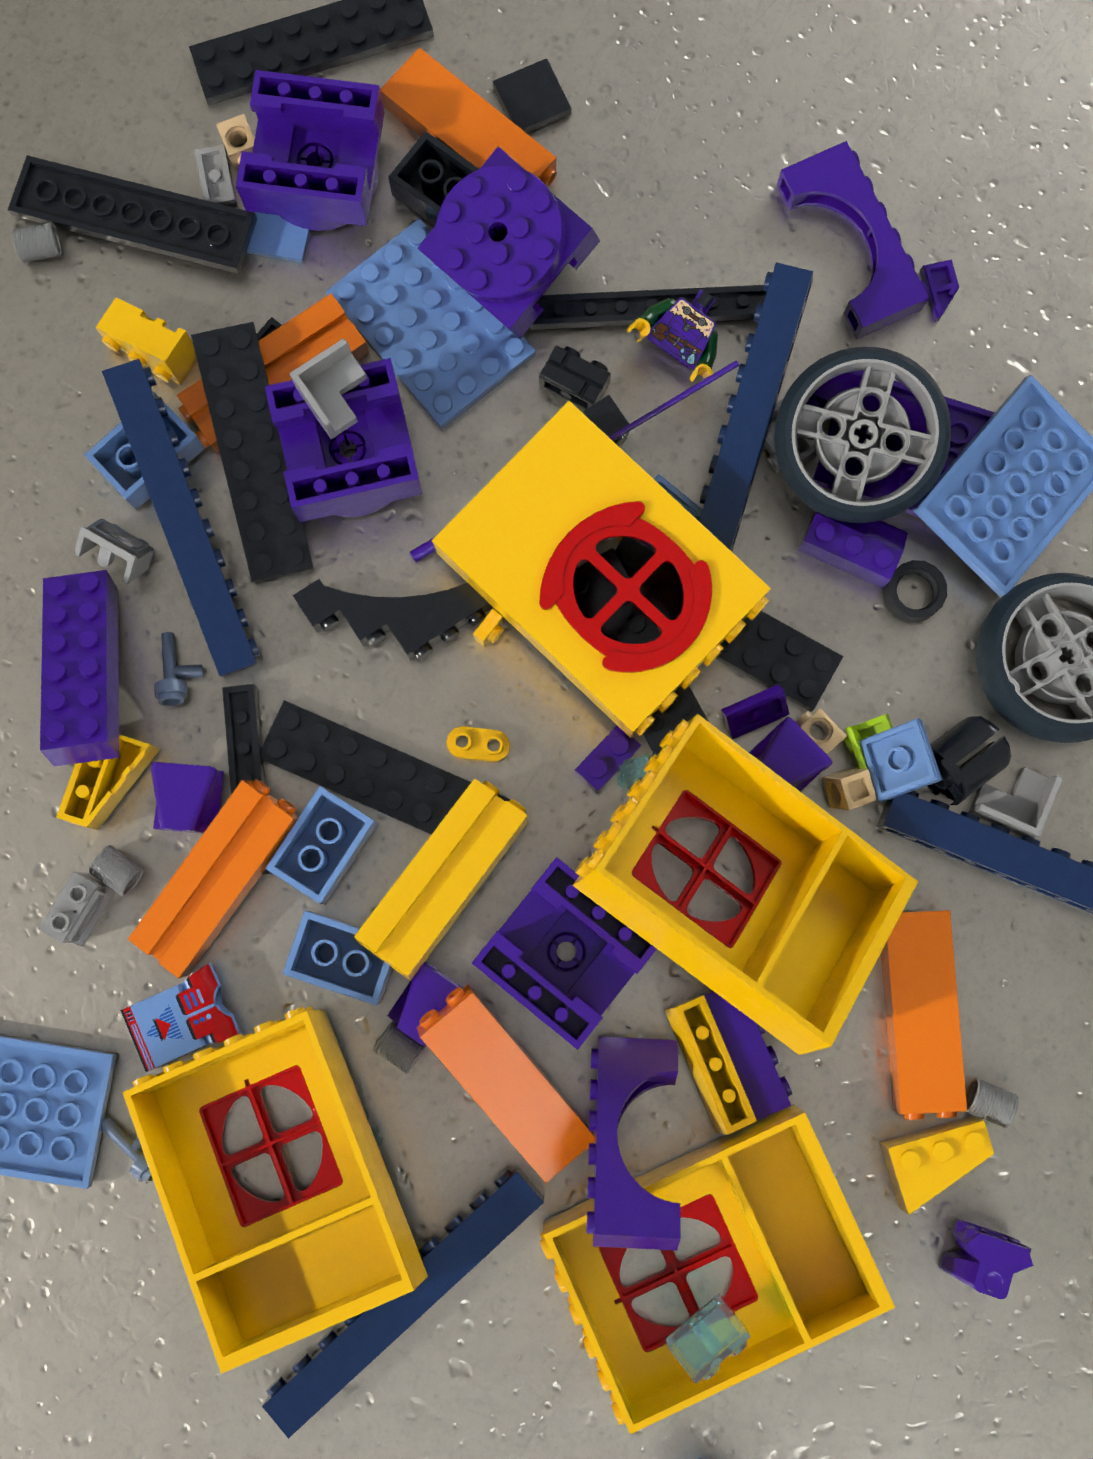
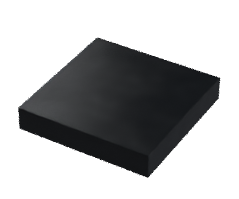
M547 58L493 81V88L508 119L526 133L572 114V108Z

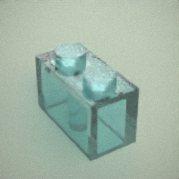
M718 1293L666 1338L668 1349L693 1381L697 1383L702 1378L708 1380L714 1376L720 1369L719 1363L729 1355L732 1357L738 1355L747 1346L748 1342L746 1340L751 1336L743 1322L720 1293Z

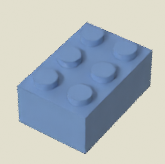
M154 392L155 398H159V396ZM165 404L168 416L163 417L167 429L174 428L180 446L175 447L178 458H185L188 464L205 447L188 426ZM120 422L84 456L137 510L150 498L123 425Z
M319 786L265 869L319 904L326 905L379 823Z
M304 911L282 974L377 1006L381 1004L393 968L357 942L354 936L360 927L312 911Z

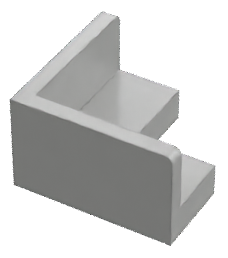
M345 339L340 340L289 373L296 389L330 439L358 422L357 417L341 395L365 381L367 376L352 355L349 344Z
M1021 768L1011 794L984 784L977 790L968 813L974 814L990 823L1004 826L1010 829V832L1019 836L1040 837L1063 778L1058 775L1047 777L1029 768Z

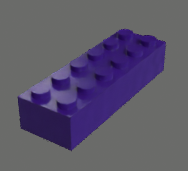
M107 570L43 578L40 751L53 766L119 758L118 588Z

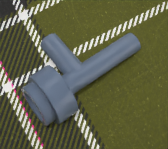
M164 632L161 634L164 679L154 684L155 698L158 699L160 705L177 706L183 704L184 698L187 697L186 681L177 678L203 677L202 664L176 666L174 633Z
M109 1117L104 1119L101 1125L102 1131L134 1161L129 1170L130 1174L138 1182L144 1181L146 1184L152 1182L153 1178L139 1138L137 1137L133 1141Z

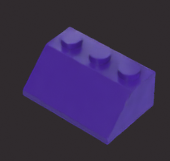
M815 511L797 551L883 589L891 581L901 559L908 532L881 520L868 523H850L829 518Z

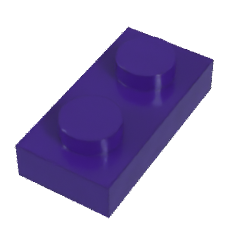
M779 684L721 709L727 732L732 740L790 715L784 690Z
M616 726L575 769V772L599 792L641 747V744L633 737L630 738L622 729Z

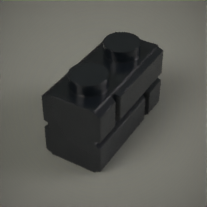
M556 345L540 372L539 386L586 410L601 400L609 386L611 373L608 372V368L601 362L592 360L590 363L580 358L581 355L577 350L568 346L563 349Z

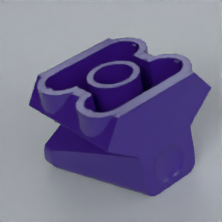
M786 717L749 752L800 792L833 763L832 759L790 717Z
M152 762L151 774L156 798L153 829L203 834L219 813L221 794L224 790V771H219L211 766Z
M424 962L387 1016L398 1025L397 1028L425 1046L426 1044L419 1037L416 1028L420 1025V1019L432 1009L440 1011L448 1004L445 1001L446 997L458 987L463 989L464 987L432 965Z
M957 1219L956 1224L948 1230L962 1249L945 1253L939 1264L944 1272L969 1287L998 1299H1005L1007 1297L1014 1273L1034 1266L1030 1256L1031 1248L1021 1244V1241L960 1219Z

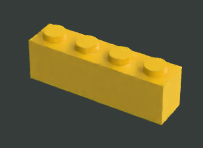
M705 996L692 997L664 1009L715 1133L729 1135L756 1122L757 1119Z

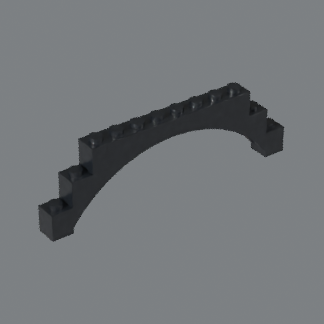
M610 395L583 411V414L608 437L629 425V422ZM629 432L613 442L618 446L622 445L627 440ZM318 579L292 595L317 633L322 630L324 632L332 630L340 623L339 619L345 617L365 647L368 644L374 646L386 638L387 635L385 633L391 630L410 661L414 658H417V660L425 658L433 652L434 649L432 647L442 640L444 643L453 640L460 634L459 629L467 624H470V626L478 624L486 617L485 613L493 608L468 583L426 595L373 597L348 593L324 586L321 580Z

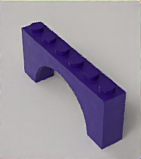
M847 141L781 169L777 187L789 210L805 206H816L832 210L850 221L866 242L872 268L870 283L861 294L848 302L843 313L856 340L920 312L929 299L927 285L923 280L919 279L915 272L912 257L905 253L901 245L899 232L896 228H892L887 218L884 204L876 198L871 179L864 175L860 167L858 154L851 150Z
M599 1036L597 1049L591 1048L590 1068L597 1069L596 1079L590 1080V1100H596V1111H590L589 1132H595V1143H589L588 1165L595 1166L594 1177H588L587 1199H594V1210L587 1211L586 1233L593 1234V1246L677 1251L681 1239L680 1203L660 1199L647 1192L634 1180L621 1157L617 1130L624 1112L637 1097L659 1086L675 1085L678 1074V1040Z

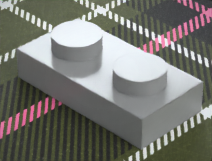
M224 144L195 149L194 152L204 200L230 207L236 206L233 181Z

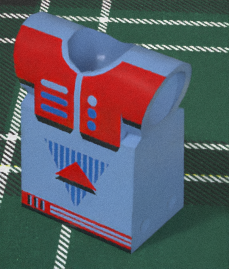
M211 962L197 970L181 984L120 1010L145 1072L157 1069L209 1044L223 1042L228 1038L241 1034L233 1013L221 1002L222 987Z

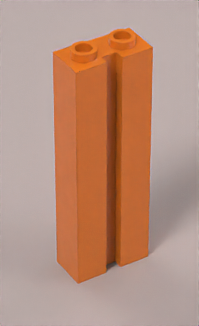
M420 47L380 89L383 107L420 137L425 131L477 168L480 169L494 150L500 147L526 171L539 178L547 187L555 180L557 176L556 156Z
M332 293L259 340L269 385L292 380L290 372L342 339L347 341L351 353L357 361L369 354L366 341L355 325L348 319L345 311ZM201 378L176 395L183 404L178 409L188 424L193 421L196 423L200 430L195 432L203 446L205 448L212 446L218 454L220 451Z
M258 779L254 781L242 780L128 938L130 942L147 955L151 954L158 959V963L178 979L191 974L258 881L299 818L295 814L297 808L283 798L279 801L269 794L271 788Z
M950 910L902 912L881 952L893 1110L903 1114L904 1119L908 1120L924 1119V1113H936L938 1118L957 1117V1112L967 1111L951 912Z
M469 984L463 989L458 987L446 997L445 1001L448 1004L440 1011L432 1009L423 1015L419 1021L420 1025L416 1027L419 1037L542 1180L547 1183L589 1147V1143H594L595 1135L593 1132H589L588 1124Z

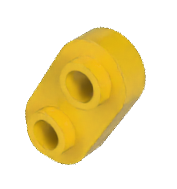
M460 726L454 728L447 737V748L458 759L497 763L504 760L510 751L508 737L498 730ZM459 737H466L468 739L467 746L458 747L456 744ZM492 740L500 743V747L496 751L488 749V744Z

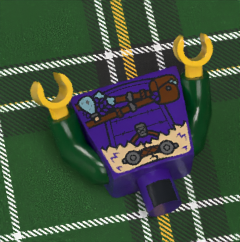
M704 290L699 291L691 304L682 297L677 300L668 298L650 306L639 319L635 320L628 327V333L633 328L640 332V338L637 339V342L647 338L686 368L694 370L690 376L692 382L697 375L706 379L713 374L712 367L717 355L718 334L714 329L716 323L706 314L716 300Z

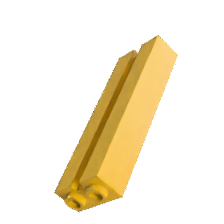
M474 778L354 936L359 944L410 981L528 824V815L525 814L526 809L514 799H510L508 802L498 797L500 793L498 788L486 780L481 783Z

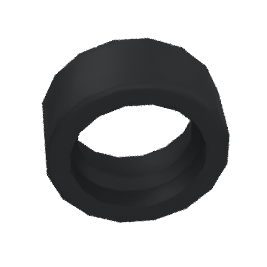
M911 560L901 564L895 570L891 581L883 588V599L887 609L896 618L904 622L918 623L929 619L943 607L947 598V583L943 573L935 565L920 560ZM918 574L930 583L933 589V597L926 607L911 609L899 600L897 586L904 576Z

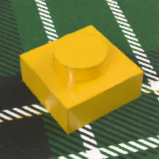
M492 609L473 633L475 641L484 647L489 641L495 643L504 631L502 627L504 623L503 616Z

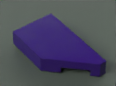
M952 259L923 265L920 269L922 280L928 288V302L934 322L940 320L960 288Z

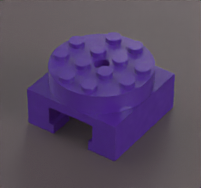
M255 70L250 99L251 110L256 113L258 118L252 152H241L236 181V189L245 210L279 215L282 219L295 226L313 231L335 229L346 224L367 226L370 203L376 193L379 182L377 159L385 114L379 85Z
M497 147L479 170L464 177L451 189L440 208L436 225L417 249L521 339L544 311L536 302L567 264L577 270L598 245L600 239L594 229L557 198L539 178L526 171L500 147ZM493 228L498 232L500 230L507 229V236L505 237V239L500 242H495V237L497 234L494 232Z
M391 358L360 365L366 373L367 379L341 395L357 417L358 422L330 439L308 407L292 380L265 386L272 422L279 430L287 471L283 472L291 508L300 522L331 515L343 517L365 516L381 510L392 501L423 494ZM351 448L357 450L355 455L351 456L352 462H350L349 457L343 456V453Z
M556 857L533 885L532 890L473 960L472 964L578 1050L603 1019L601 1015L634 973H639L657 948L576 889L573 884L579 875ZM563 942L572 943L576 950L575 956L569 961H563L557 956L558 945Z

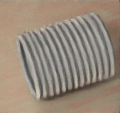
M52 222L27 226V228H17L12 232L15 251L23 263L62 255L60 236Z
M108 845L102 849L89 868V874L101 880L103 884H106V886L120 894V896H125L132 891L144 873V869L141 866H138L128 856L120 853L113 845Z
M393 1021L377 1041L373 1052L376 1051L382 1058H385L388 1062L390 1061V1064L393 1063L398 1069L408 1074L427 1045L423 1046L397 1028L398 1025Z
M977 1078L971 1082L966 1091L967 1111L965 1112L1006 1128L1012 1123L1016 1115L1019 1102L1018 1096L1013 1094V1092L1006 1091V1089Z

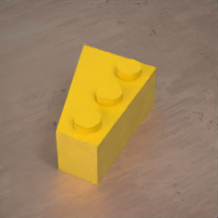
M115 298L95 327L103 337L102 343L115 352L121 349L128 353L127 357L131 361L140 359L143 366L146 364L153 368V373L165 382L173 380L181 385L197 361L193 342L186 330L178 327L176 332H173L165 327L167 324L165 320L157 317L154 321L145 315L144 310L119 298Z
M119 734V758L75 764L56 818L99 830L159 752L160 748Z
M973 1115L879 1142L898 1206L908 1215L994 1154L984 1120Z

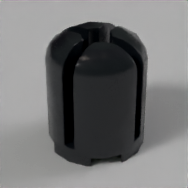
M971 716L962 720L930 744L942 778L941 781L927 786L932 793L938 795L941 792L947 798L954 801L950 805H959L968 796L1009 765L1012 757L1010 745L1005 736L987 744L959 766L956 764L1000 729L991 721L981 716Z

